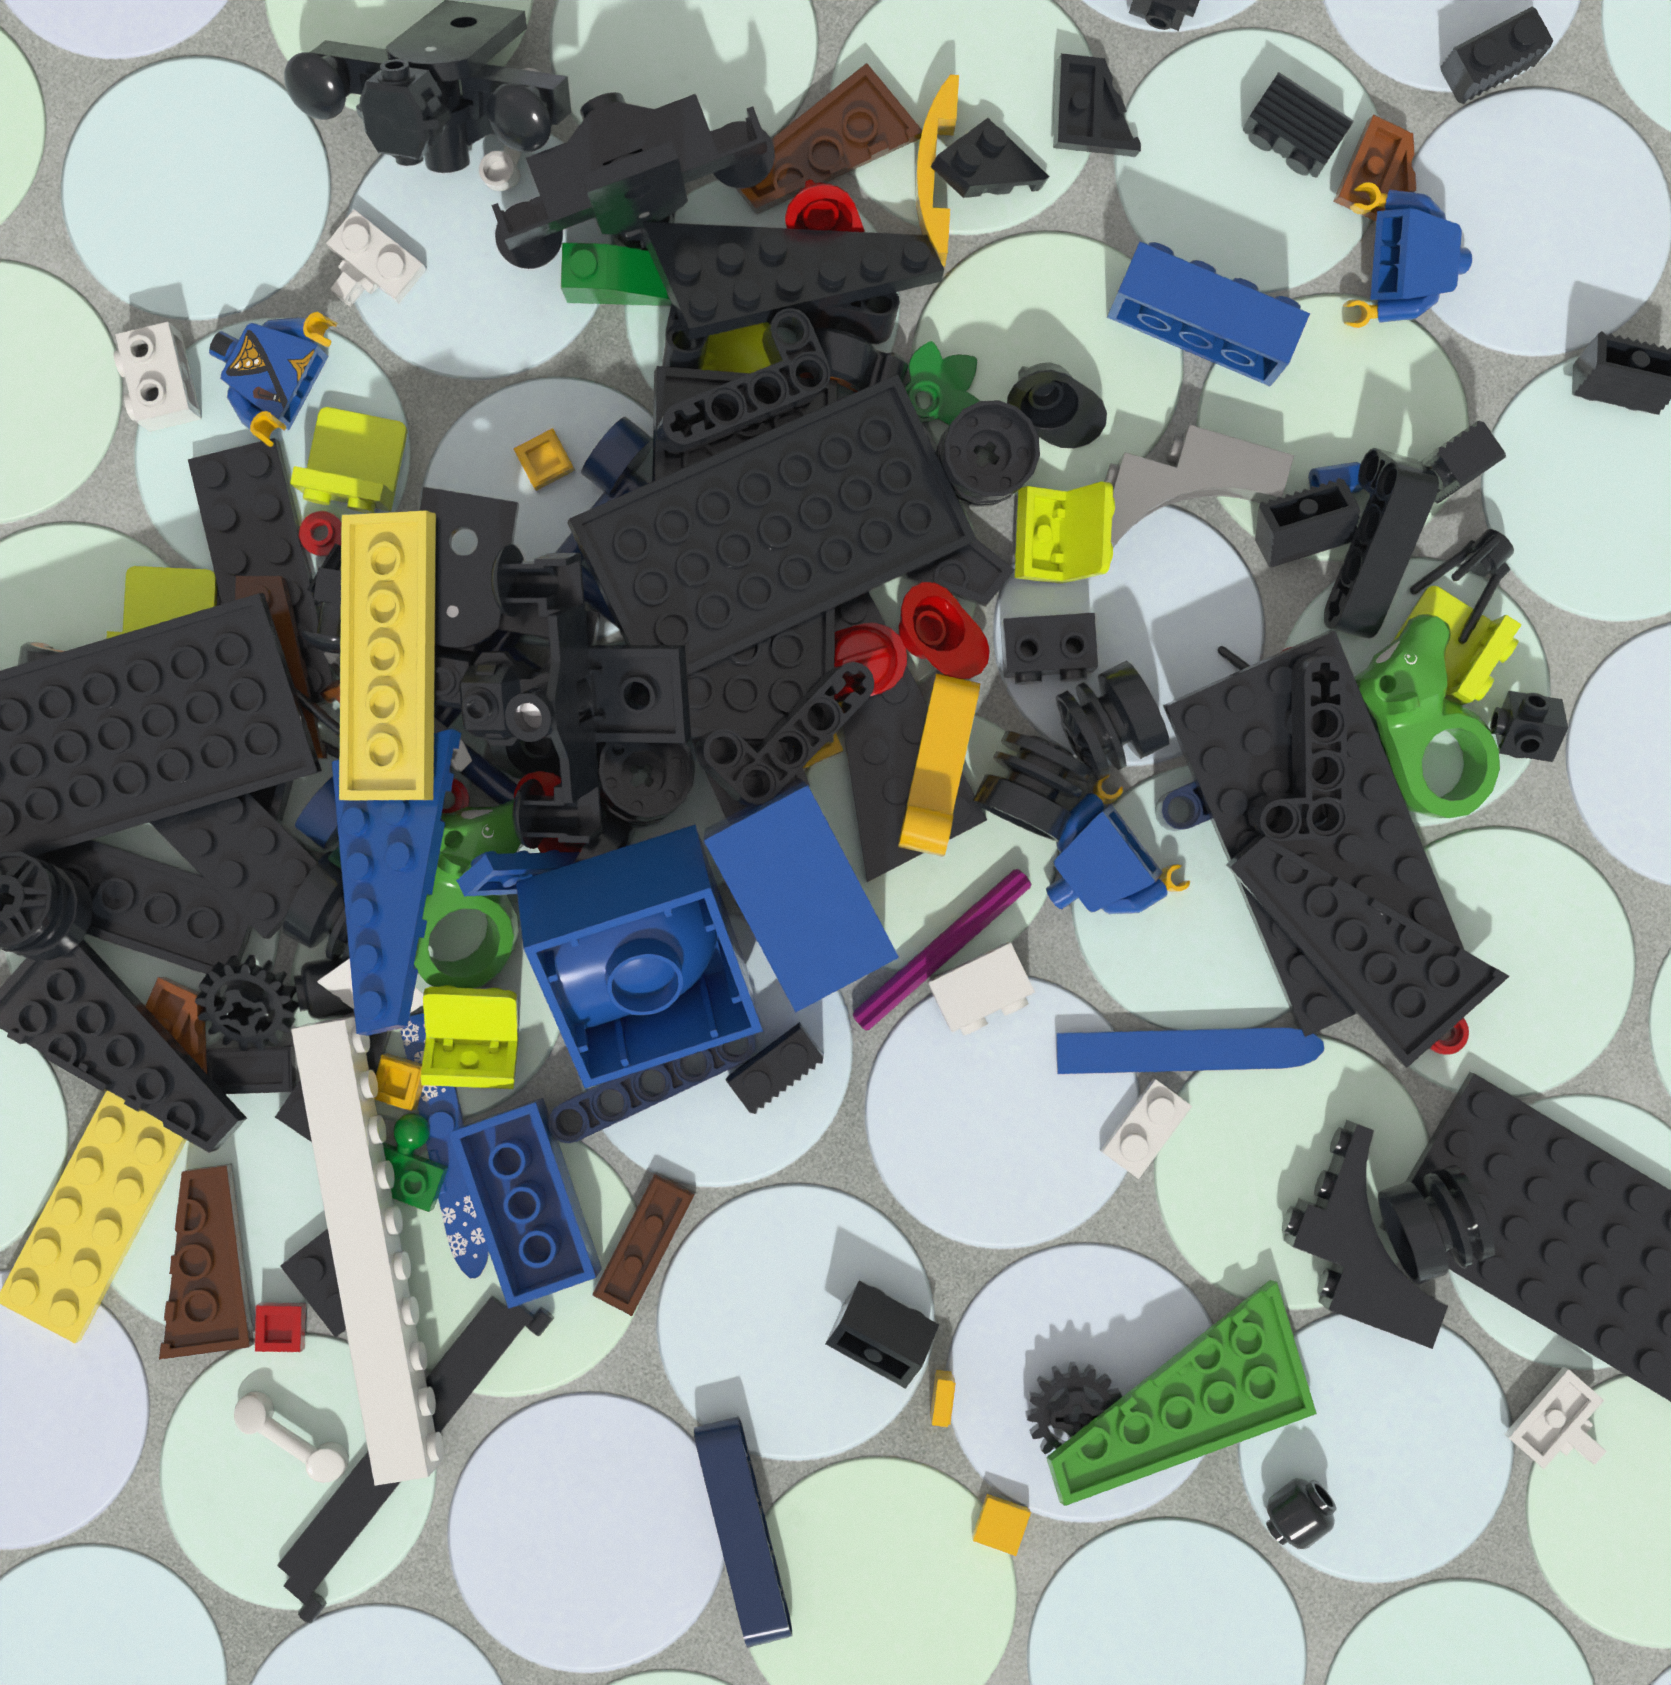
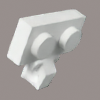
M355 209L326 243L334 253L343 259L338 266L342 274L331 287V291L349 307L355 303L364 290L372 294L377 288L381 289L399 304L427 270L419 260Z
M1563 1366L1504 1435L1543 1469L1547 1467L1560 1451L1567 1456L1573 1448L1595 1465L1607 1451L1587 1434L1593 1426L1588 1418L1604 1400L1572 1371Z

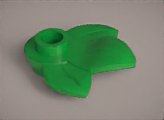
M933 341L922 345L914 352L908 365L910 382L905 386V390L921 423L938 419L950 425L963 409L980 402L974 395L966 392L975 377L977 368L976 357L957 354L942 359L941 353ZM919 392H925L930 397V404L926 409L920 408L916 404L915 398Z

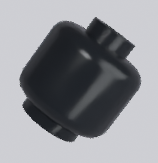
M339 957L337 960L326 958L303 964L301 975L294 976L300 1012L307 1011L314 1020L347 1015L353 1012L354 1009L344 1003L340 997L332 994L317 982L341 965L342 957Z
M1295 1478L1269 1498L1266 1508L1270 1519L1266 1522V1525L1271 1535L1280 1544L1285 1545L1288 1542L1297 1549H1307L1333 1529L1335 1524L1333 1513L1337 1508L1329 1493L1320 1483L1315 1480L1308 1482L1304 1479Z

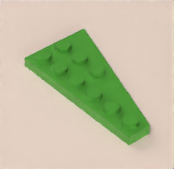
M1269 1280L1046 1457L1061 1504L1064 1506L1070 1505L1317 1414L1278 1283Z

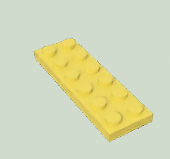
M429 511L342 515L339 800H433L436 514Z
M106 1091L0 1291L1 1305L73 1343L82 1340L187 1141L163 1127L162 1121L145 1111L137 1112L124 1104V1099L110 1091Z

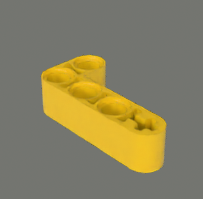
M937 673L935 675L898 842V847L941 857L945 856L953 822L954 805L981 683Z

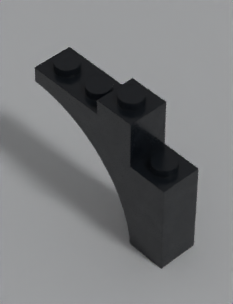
M1346 1120L1344 1128L1339 1127L1332 1138L1330 1153L1334 1155L1328 1171L1323 1170L1317 1179L1314 1195L1318 1196L1316 1204L1298 1198L1296 1206L1289 1207L1282 1223V1232L1286 1233L1283 1241L1293 1248L1333 1262L1331 1269L1326 1268L1323 1271L1317 1287V1293L1321 1295L1319 1303L1325 1308L1433 1349L1448 1305L1433 1296L1427 1295L1415 1286L1398 1269L1386 1252L1372 1221L1366 1188L1367 1160L1374 1130Z

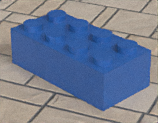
M1139 242L1107 318L1271 387L1289 365L1310 313L1301 310L1300 304L1291 298L1284 296L1273 298L1259 292L1258 287L1248 280L1242 278L1230 280L1216 274V269L1208 263L1199 260L1188 262L1173 256L1174 252L1163 244L1150 242L1147 245Z
M543 1098L460 1126L448 1133L508 1309L592 1280L602 1270L559 1142L550 1133L548 1126L549 1113Z

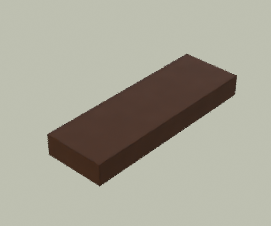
M656 1172L592 1296L633 1316L696 1192Z

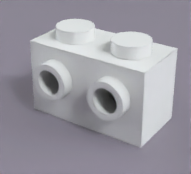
M164 322L115 334L119 350L114 351V361L121 377L126 378L129 393L124 394V403L131 420H135L142 427L152 432L202 419L182 333L169 322Z
M1006 942L926 981L950 1031L955 1032L960 1029L963 1036L986 1026L988 1023L985 1016L1000 1009L1004 1016L1027 1006L1029 1003L1026 997L1035 993L1010 942Z

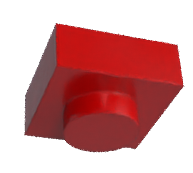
M260 1302L257 1304L255 1352L303 1351L305 1349L306 1303Z

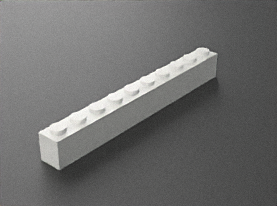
M355 1016L305 1024L293 1028L291 1031L374 1485L427 1478L441 1463L440 1460L443 1459L444 1445L440 1432H435L432 1417L436 1408L433 1389L427 1387L424 1369L427 1367V1351L424 1343L418 1341L416 1324L419 1321V1307L414 1296L410 1297L407 1279L411 1275V1263L408 1253L402 1251L399 1234L403 1228L402 1214L399 1207L393 1204L391 1188H393L395 1181L394 1170L391 1162L385 1160L383 1143L386 1140V1126L382 1116H377L374 1097H377L378 1083L374 1071L369 1070L366 1052L370 1048L369 1036L356 1034Z

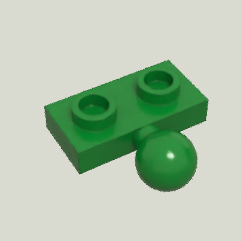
M408 1113L401 1116L394 1125L393 1135L398 1143L397 1147L385 1142L383 1143L385 1160L391 1162L394 1170L395 1181L393 1188H391L392 1198L430 1212L435 1208L448 1166L414 1154L415 1149L422 1147L427 1142L430 1136V1126L423 1116L416 1113Z

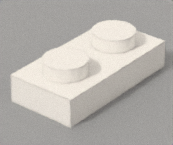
M1153 1078L1100 1151L1139 1179L1192 1106Z

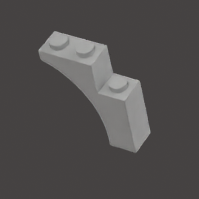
M1193 425L1187 427L1182 437L1175 435L1167 457V462L1174 463L1173 466L1124 452L1118 465L1110 463L1104 482L1112 484L1113 498L1115 500V512L1112 517L1111 530L1113 548L1135 524L1153 512L1173 503L1201 497H1231L1257 503H1268L1269 499L1276 501L1278 496H1283L1294 455Z

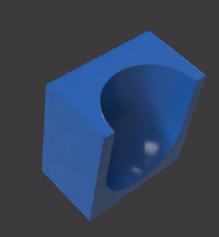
M802 778L783 787L770 801L760 805H750L705 828L703 841L795 1013L899 958L809 786Z
M696 824L516 882L523 949L585 1089L763 1031L747 966Z

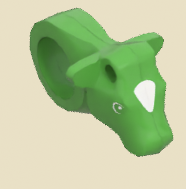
M1422 614L1411 618L1400 636L1375 654L1368 667L1355 676V680L1369 715H1373L1377 721L1381 745L1407 809L1433 818L1466 816L1478 809L1494 790L1500 771L1499 749L1489 727L1479 715L1458 703L1445 699L1447 694L1445 651L1451 636L1449 624L1435 615ZM1445 730L1458 741L1463 752L1464 767L1460 780L1453 790L1442 797H1438L1429 789L1423 777L1422 759L1425 749L1433 737Z
M514 799L495 807H465L453 813L441 814V818L445 822L433 892L432 895L427 894L422 918L427 920L425 936L418 939L414 961L418 974L431 986L480 987L501 972L510 955L515 950L519 932L518 920L507 895L464 897L456 881L471 868L470 864L477 856L489 851H495L497 854H513L519 852L524 846L517 838L513 827L512 809ZM460 909H477L485 913L488 923L486 936L479 948L472 954L456 961H439L430 956L428 950L429 938L438 921L447 914Z

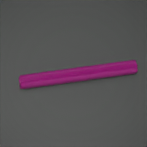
M1019 869L1011 871L856 1008L852 1014L855 1021L866 1031L875 1026L1030 889L1032 884L1028 877Z

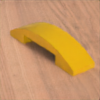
M952 74L949 75L941 86L927 114L919 144L915 181L916 209L922 235L928 236L943 267L946 265L948 254L950 209L933 208L935 171L930 166L936 158L937 135L954 136L959 75Z

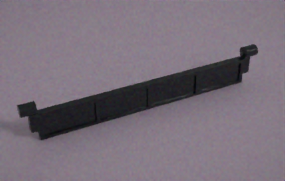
M494 1296L488 1299L426 1377L427 1387H431L435 1395L436 1408L435 1413L432 1415L435 1432H442L525 1326L536 1336H541L554 1319V1316L548 1310L540 1307L535 1314H532L522 1304L508 1309L507 1305L505 1306ZM368 1451L277 1564L290 1577L283 1587L303 1603V1606L298 1611V1615L307 1623L311 1624L327 1604L325 1599L314 1591L401 1483L395 1482L375 1486Z

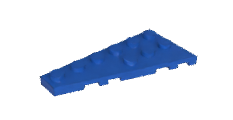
M454 729L434 733L433 800H339V759L332 761L356 1034L369 1036L408 1027L418 969L414 965L418 939L424 938L427 920L422 919L427 894L432 895L445 827V822L441 818L445 792L451 791L454 774L449 772L453 749H459L462 734Z

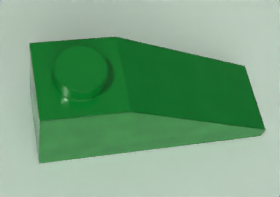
M562 243L561 290L567 303L671 306L670 298L649 251L611 244Z

